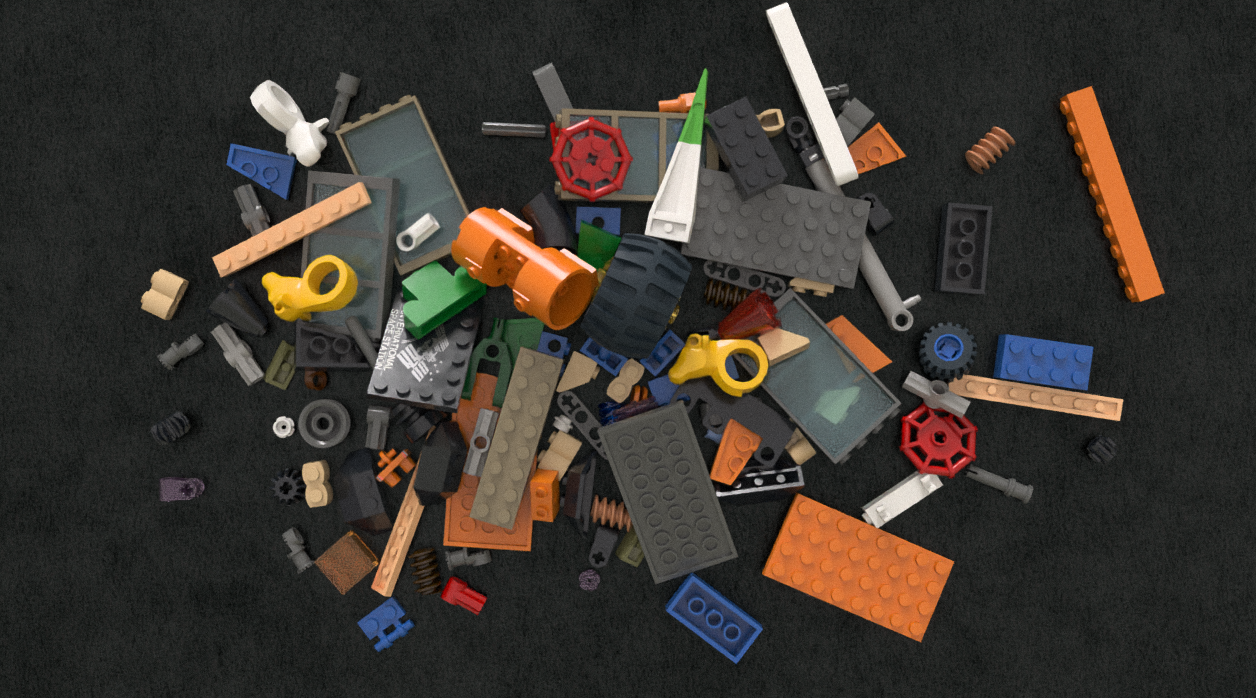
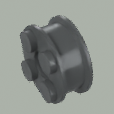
M322 399L311 402L302 410L298 426L301 436L308 444L317 448H328L339 444L346 438L350 431L351 419L347 409L341 403L332 399ZM323 417L329 420V427L327 429H323L320 425V420Z

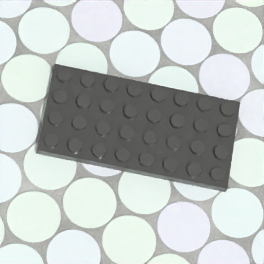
M700 167L695 223H693L690 243H682L680 253L685 256L854 289L871 202L785 184H778L744 201L730 173Z
M683 400L597 429L655 584L738 557Z

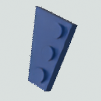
M231 143L226 165L282 198L289 199L297 161L296 157Z

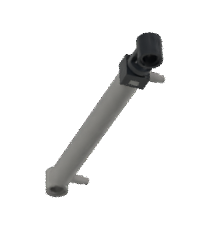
M792 117L784 127V134L790 140L796 153H800L797 159L803 170L806 169L817 191L845 197L840 186H836L819 143L814 145L816 142L808 129L807 121L802 117ZM791 125H799L801 133L794 134L791 131ZM865 234L858 267L885 314L888 326L894 331L908 330L913 324V316L907 309L921 301V297L916 295L902 302ZM899 314L905 318V323L901 327L895 321Z

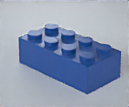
M1002 334L999 335L993 377L1087 390L1093 347Z
M693 572L687 576L665 605L666 611L736 664L763 630L761 623Z

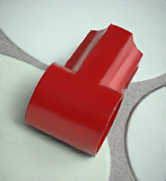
M453 576L450 577L440 595L448 603L460 605L476 615L479 614L487 599L484 595L469 588L464 581Z

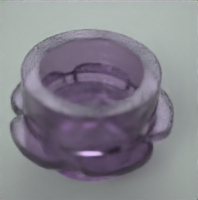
M592 569L582 572L579 576L580 587L584 590H595L600 583V576Z

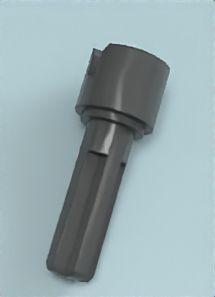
M340 72L335 86L338 94L329 119L330 123L326 128L329 133L336 135L335 131L340 130L339 127L342 125L350 98L356 96L361 79Z

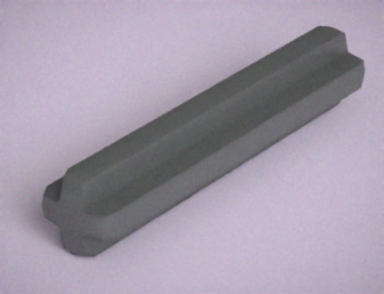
M484 122L482 124V133L484 135L544 138L546 136V126Z

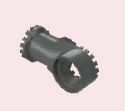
M196 334L190 336L191 339L187 338L188 341H184L182 345L174 341L171 344V348L157 357L162 364L165 363L164 366L167 369L172 370L182 357L186 358L194 354L204 343Z
M295 527L283 533V539L286 538L284 541H287L286 544L292 550V553L287 555L288 559L291 558L296 565L298 574L306 570V567L309 568L315 564L314 560L311 561L306 554L303 537Z
M463 547L462 550L445 552L446 561H449L447 564L450 571L454 570V567L465 564L468 566H478L492 561L489 549L471 554L468 547Z

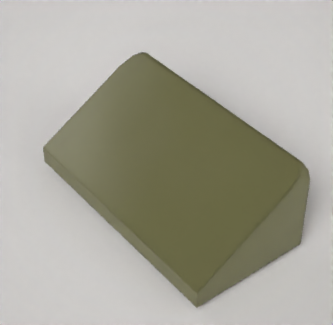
M282 340L263 379L269 384L286 390L295 373L294 345Z
M632 526L630 532H627L615 555L622 561L638 567L645 555L634 526Z

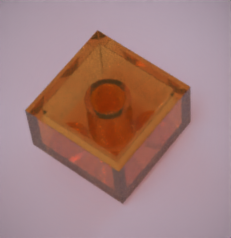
M351 530L315 560L314 563L340 593L344 595L374 569L380 561L359 536Z

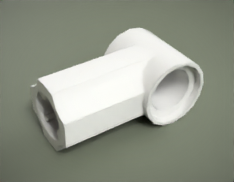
M427 213L406 231L397 236V245L403 251L415 250L441 227L437 220L430 213ZM407 235H410L413 239L411 247L405 243Z

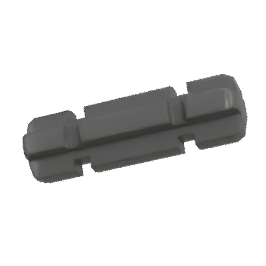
M847 84L823 88L828 100L836 99L838 96L841 98L849 95Z

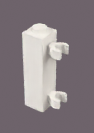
M916 471L861 507L864 511L862 517L867 524H872L874 527L879 528L943 486L937 475L926 473L922 475Z

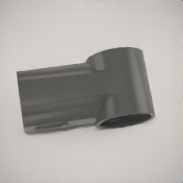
M369 405L365 447L385 449L387 431L392 421L388 415L393 411L392 407Z

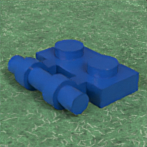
M394 595L357 622L369 640L376 635L380 638V641L374 645L378 652L384 648L388 649L400 636L404 637L409 633L408 630L414 627V623L410 619L405 623L401 621L400 618L406 614V611ZM394 624L396 629L387 634L384 629Z

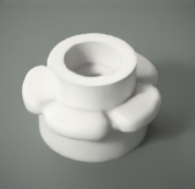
M562 414L560 417H554L553 425L559 430L568 433L570 428L573 429L572 421Z
M279 417L273 424V430L278 437L286 438V436H291L294 433V422L291 418Z

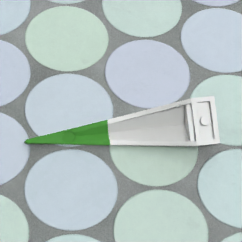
M707 69L703 71L679 141L649 212L645 230L646 236L690 243L696 214L708 79Z

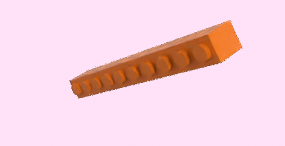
M1090 86L1067 94L1060 98V109L1068 120L1067 129L1074 137V148L1077 155L1081 157L1083 163L1081 166L1082 171L1088 177L1090 183L1089 191L1095 197L1097 214L1099 217H1102L1104 222V233L1110 239L1112 245L1110 250L1112 256L1117 259L1119 276L1124 279L1126 296L1133 303L1164 294L1165 292L1093 88Z

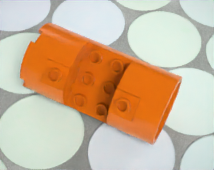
M482 207L473 211L458 227L461 231L457 240L452 241L451 252L454 261L466 269L473 279H478L492 287L507 284L513 289L514 305L519 311H524L528 315L534 316L554 330L564 329L574 323L585 311L592 298L594 288L599 285L597 269L566 249L559 251L555 248H539L535 245L532 227L502 208L497 211L494 208Z

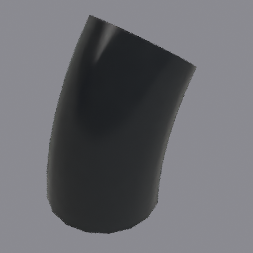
M549 185L519 212L525 218L528 225L532 227L536 246L541 249L555 248L559 251L566 249L577 256V239L571 218L562 200H558V195H555V190Z

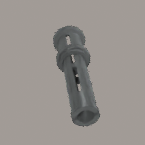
M972 464L968 465L967 469L974 471L975 474L966 471L965 477L1003 491L1005 496L1018 498L1024 504H1027L1030 500L1033 486H1025L1016 482L1014 478L1005 479Z

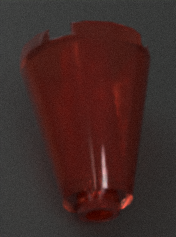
M761 288L754 290L719 323L718 334L722 340L744 339L775 330L782 326L781 318L777 320L775 316L778 310L766 292L761 294Z

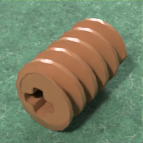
M993 127L991 133L985 134L984 139L978 141V145L972 146V151L968 150L965 153L966 160L976 172L983 174L981 167L988 170L990 167L987 162L996 163L994 155L1001 158L1003 155L1000 150L1008 152L1007 143L1014 146L1015 141L1005 130Z
M595 495L590 516L593 517V523H596L601 518L602 525H605L607 520H609L611 528L617 522L619 530L626 525L627 532H630L633 524L627 508L624 509V502L621 501L616 506V501L613 499L608 504L607 497H604L599 502V496Z

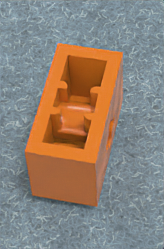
M537 469L530 481L532 520L553 522L560 509L559 471Z

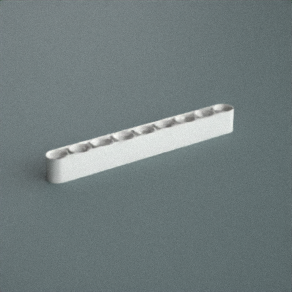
M786 2L766 10L768 21L836 186L858 179L856 167L788 3Z

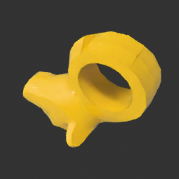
M325 255L317 258L308 266L303 278L284 277L270 272L262 278V285L268 291V300L273 305L275 314L285 321L293 322L297 318L304 321L311 320L310 312L333 311L343 308L356 294L358 280L353 268L335 256ZM339 270L340 278L336 287L331 292L320 295L319 288L323 278L328 273Z
M695 333L689 335L676 363L668 372V378L673 384L681 385L689 379L711 376L724 392L732 396L742 397L743 393L751 392L757 388L764 377L767 376V355L760 346L750 340L711 341L709 340V335L701 336ZM735 353L747 354L757 364V376L748 382L735 381L726 372L725 360Z

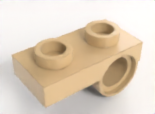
M796 428L785 449L794 462L801 465L814 456L816 452L800 430Z

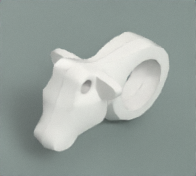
M270 80L260 84L250 96L256 111L269 124L286 135V147L288 148L287 153L289 156L296 155L297 160L301 164L312 166L320 159L321 151L327 146V140L320 132L330 123L329 120L323 118L315 123L306 122L297 104L283 88Z

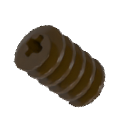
M710 277L703 298H706L707 305L714 300L716 308L720 303H723V310H726L730 305L732 313L739 308L740 315H743L750 293L747 295L745 287L738 292V285H734L730 290L729 282H726L722 287L721 280H718L714 285L713 278Z
M435 547L419 549L408 556V558L415 559V562L410 564V567L417 568L411 575L418 576L419 578L413 581V584L420 585L418 589L414 590L415 593L430 595L443 591L442 588L437 587L441 584V580L435 579L440 575L439 571L434 570L438 567V563L431 562L437 558L436 554L430 553L435 550Z

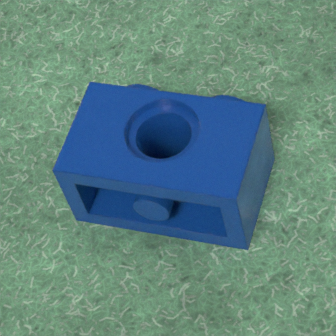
M577 207L576 235L580 234L581 219L592 224L595 219L601 218L605 222L602 229L620 236L621 208Z
M669 330L658 341L651 355L647 359H641L640 363L657 378L681 353L685 343Z

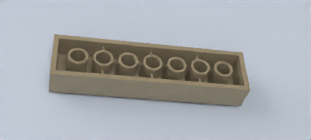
M520 347L469 517L506 529H513L564 364V358L528 347Z

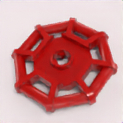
M588 117L585 121L560 130L561 134L552 157L549 158L560 180L563 191H570L589 199L590 202H595L598 198L623 189L622 185L630 164L633 162V157H631L620 128H613L594 120L593 117ZM588 129L587 137L578 141L572 137ZM594 129L610 137L606 141L594 136ZM613 140H615L621 157H615L610 146ZM569 141L572 144L568 157H561L566 143ZM588 154L597 157L595 166H592L591 163H586ZM622 162L616 178H613L610 173L614 163ZM562 163H568L573 174L570 179H568ZM605 178L610 182V184L595 190L596 182ZM576 179H581L589 183V190L573 182Z
M923 401V404L909 415L902 417V437L899 449L905 453L919 470L918 473L922 475L926 473L947 476L950 479L954 478L955 474L971 461H975L977 457L975 455L976 432L978 429L965 415L961 419L941 407L932 409ZM934 411L945 412L949 414L947 417L942 418L935 415ZM925 412L927 413L928 419L922 424L915 421ZM953 416L959 421V423L965 429H960L958 427V425L952 420ZM912 427L917 430V434L915 437L916 441L910 443ZM935 433H936L938 436L941 435V434L943 435V437H944V438L942 439L943 443L936 442V441L934 440V439H935V436H934ZM962 435H967L966 449L962 447ZM918 447L926 457L924 462L912 448ZM957 452L963 455L961 459L952 465L950 460L952 456ZM931 460L943 461L945 467L932 466L929 463Z

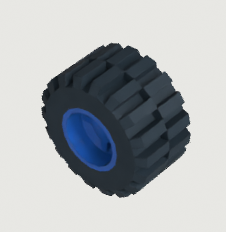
M947 322L946 326H943V323H939L937 328L931 327L929 333L926 332L924 334L919 351L920 364L924 366L925 373L930 372L931 378L939 377V380L943 382L944 379H948V382H953L954 378L960 380L963 378V374L967 375L970 372V368L972 369L977 354V344L974 343L975 338L973 334L968 335L969 330L967 328L962 330L960 324H956V327L952 326V322Z

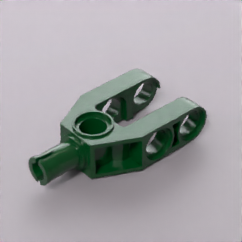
M494 317L490 337L484 338L472 352L461 399L471 401L472 390L477 381L478 364L484 358L501 363L492 406L502 408L510 384L513 363L508 343L503 340L508 320L501 319L500 322V318ZM491 345L498 347V356L491 357L488 354V348Z

